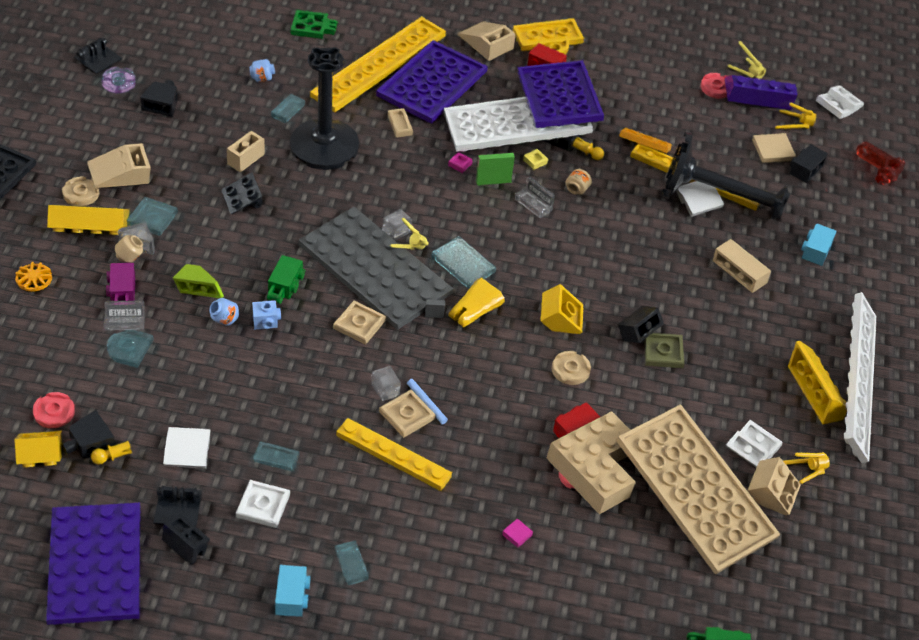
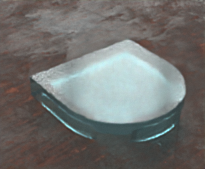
M126 329L118 334L114 333L107 342L108 355L118 363L138 368L154 337L151 334L132 329Z

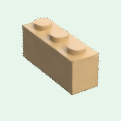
M732 239L715 250L713 262L753 293L767 284L771 270Z

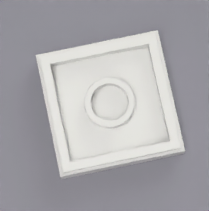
M250 480L236 511V518L277 528L289 499L290 490Z

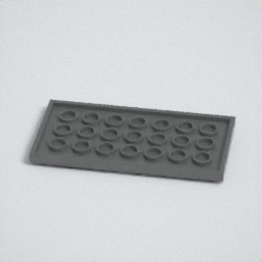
M355 207L298 240V245L373 310L385 315L386 321L397 330L425 312L426 299L444 300L453 294V288L409 251L404 248L390 247L391 244L399 243Z

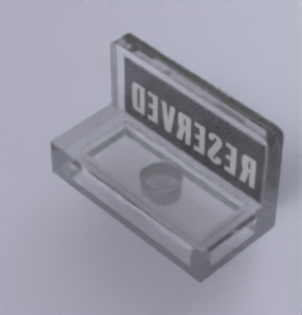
M528 177L526 188L515 195V200L539 218L553 210L555 195L532 177Z
M105 301L104 330H144V301Z

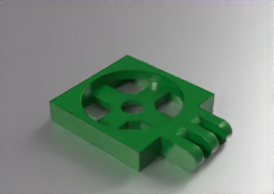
M296 10L291 26V35L323 39L324 34L334 35L336 33L338 21L328 19V14ZM296 25H303L305 28L297 29ZM314 27L321 28L320 31H313L311 29Z

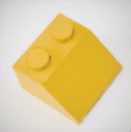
M561 284L543 292L541 322L555 332L581 334L583 328V304Z
M62 431L19 434L15 438L16 465L22 464V467H34L35 463H44V466L56 465L62 459Z

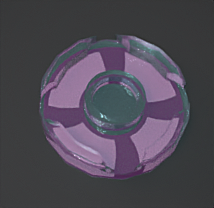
M119 67L110 68L102 75V86L105 90L112 93L128 92L136 84L134 72L123 67L124 69H119Z

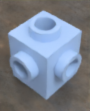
M276 300L252 302L254 330L278 328V320H281V310L276 308Z

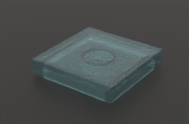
M144 197L127 219V225L161 236L178 213V208Z

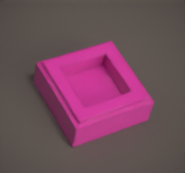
M458 152L448 161V166L463 173L472 165L473 159Z
M516 519L503 530L502 535L518 548L532 536L533 531Z

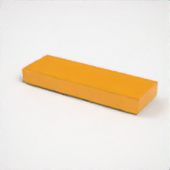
M628 128L622 129L619 134L622 138L668 153L672 147L671 143Z

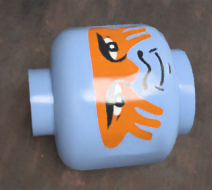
M268 59L253 61L252 66H249L251 78L256 82L270 81L272 74H275L274 64H270Z
M219 298L212 302L209 309L212 320L225 326L233 324L239 317L237 304L225 298Z

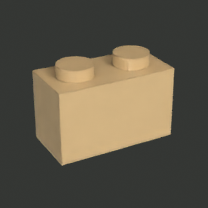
M253 131L244 135L227 148V164L242 172L265 155L264 138Z

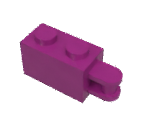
M111 263L110 271H107V283H110V285H106V296L110 297L111 304H135L134 263Z

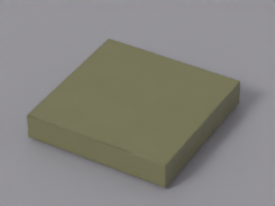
M652 333L645 338V366L684 368L683 335Z

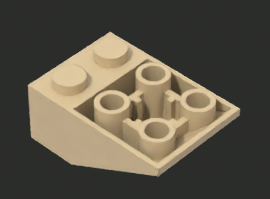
M481 22L458 33L463 40L488 61L514 49L515 33L505 25Z
M143 144L123 145L87 161L95 188L149 184L151 168Z

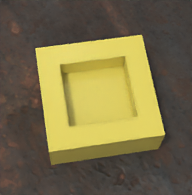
M538 149L525 154L523 158L533 170L548 163V158Z

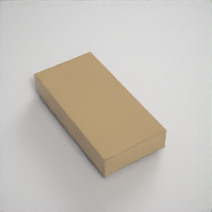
M405 109L388 110V118L396 138L413 135V129Z

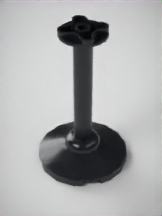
M314 47L311 49L307 61L312 69L318 71V119L309 120L299 125L292 132L290 149L296 159L298 157L306 162V166L321 170L337 169L344 166V162L357 156L360 141L357 133L349 125L332 119L333 72L343 66V55L340 53V49L336 47Z
M684 133L685 142L679 143L666 176V189H662L661 198L668 200L682 183H688L693 179L771 207L772 219L781 218L790 196L786 186L777 194L696 166V159L692 157V134Z

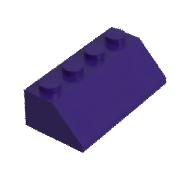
M735 75L727 76L724 79L727 99L732 102L792 110L789 103L794 104L798 96L796 84Z

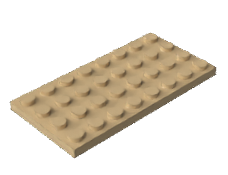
M681 404L618 436L616 440L715 575L774 541L781 535Z

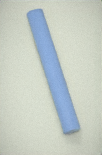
M413 379L408 380L407 385L435 413L438 421L441 424H445L448 420L446 416Z

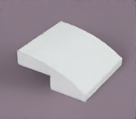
M842 86L831 87L828 93L818 95L816 99L819 104L839 119L854 113L864 105L862 101Z
M698 181L679 186L676 190L681 203H685L691 217L721 208L724 205L715 187Z
M749 420L741 431H737L729 440L726 447L757 468L759 461L770 459L779 450L783 442Z
M169 427L163 465L169 467L206 468L211 430Z

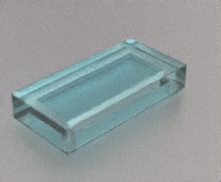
M290 94L271 112V117L286 123L305 105V100Z
M260 441L253 461L293 472L299 458V451Z
M356 540L336 545L335 552L347 585L369 580V575Z

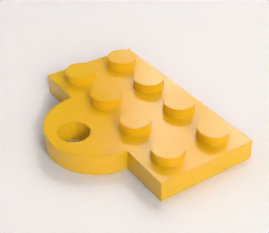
M574 18L513 26V32L522 51L532 50L540 43L552 49H557L556 51L567 54L569 45L582 44L584 41V37Z

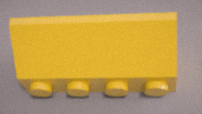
M48 205L47 228H53L54 232H64V228L72 229L73 233H83V229L90 230L92 234H102V230L109 231L111 235H121V231H126L130 209Z
M796 341L788 368L821 423L824 425L844 420L847 412L846 401L840 395L838 387L832 382L828 371L824 369L820 358L816 356L813 349L801 341Z

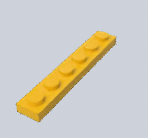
M349 418L336 431L337 437L439 491H442L452 477V472Z

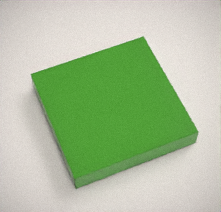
M514 153L478 155L476 184L511 183Z

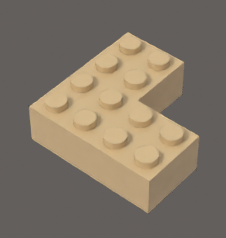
M612 411L551 442L547 455L550 463L599 514L630 498L635 485V481L617 463L628 456L616 440L618 436L630 431V429Z

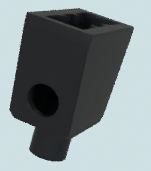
M166 80L164 83L153 82L140 97L141 110L173 117L178 101L177 87L171 80Z
M95 410L69 426L70 439L61 443L65 454L77 450L83 459L91 457L93 450L97 448L107 450V445L114 446L115 438L99 413Z

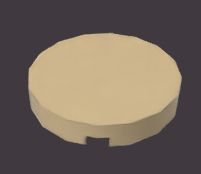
M86 177L72 178L62 188L63 199L73 206H87L94 203L100 194L99 188L94 187L92 179L89 180Z
M564 351L555 357L552 363V373L560 382L568 385H578L589 378L591 365L584 355L581 354L580 356L574 351Z

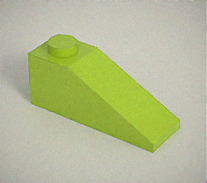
M186 264L173 277L180 293L213 298L224 297L218 282L199 265Z

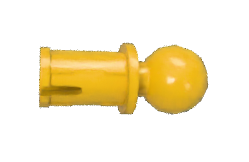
M579 137L575 139L572 147L584 152L586 156L590 153L594 160H601L604 157V150L601 147H593V143L590 144Z
M128 441L114 446L107 445V450L101 448L93 450L91 460L97 465H102L106 462L107 458L114 461V458L132 454V450Z

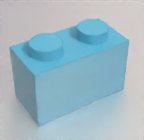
M816 223L814 229H810L806 238L808 241L805 240L801 250L804 251L802 259L822 266L837 231Z
M280 565L275 615L302 617L303 608L308 607V595H305V589H310L311 576H307V567Z

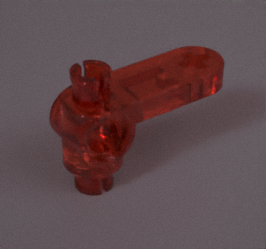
M862 142L856 148L857 155L861 159L879 169L876 181L877 183L882 181L880 185L895 182L904 169V159L899 161L901 157L894 158L869 142Z

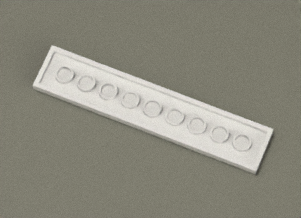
M861 292L855 294V299L852 303L854 315L851 317L853 329L851 330L852 343L850 344L851 358H849L850 372H848L849 387H847L848 402H846L847 417H845L846 432H844V439L846 444H849L852 448L854 456H857L861 463L869 462L876 315Z

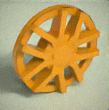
M31 262V264L23 267L20 266L15 276L16 284L25 291H40L51 283V269L41 262L39 264Z

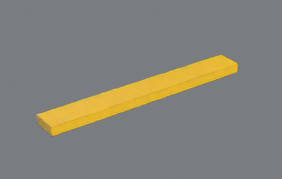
M639 143L630 154V157L668 173L673 159L671 156ZM716 188L720 196L756 211L760 203Z

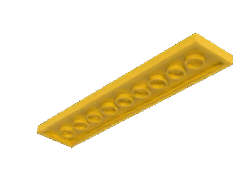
M420 17L333 76L332 111L337 112L405 65L432 40L438 42L444 38L446 31L427 19ZM318 87L310 91V97L317 102Z

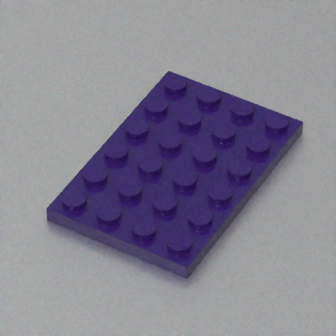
M432 40L376 90V96L401 109L404 108L405 111L432 124L444 113V108L450 107L487 72L488 66Z
M583 60L518 67V75L535 128L604 121L602 108Z
M140 503L53 507L47 625L139 619Z

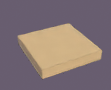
M786 133L753 136L752 140L762 163L792 161L796 157Z
M353 301L335 321L333 329L366 345L384 324L386 316Z
M412 390L379 407V412L403 438L436 418L435 413Z

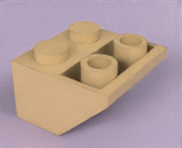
M776 457L759 461L747 491L758 505L784 515H790L801 484L782 459Z

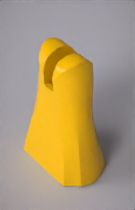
M479 278L473 283L463 298L451 309L448 316L454 321L458 320V324L462 327H466L482 315L503 305L505 299L501 291L483 278Z

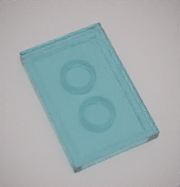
M460 236L436 249L431 255L433 259L468 289L477 279H485L496 272V267Z

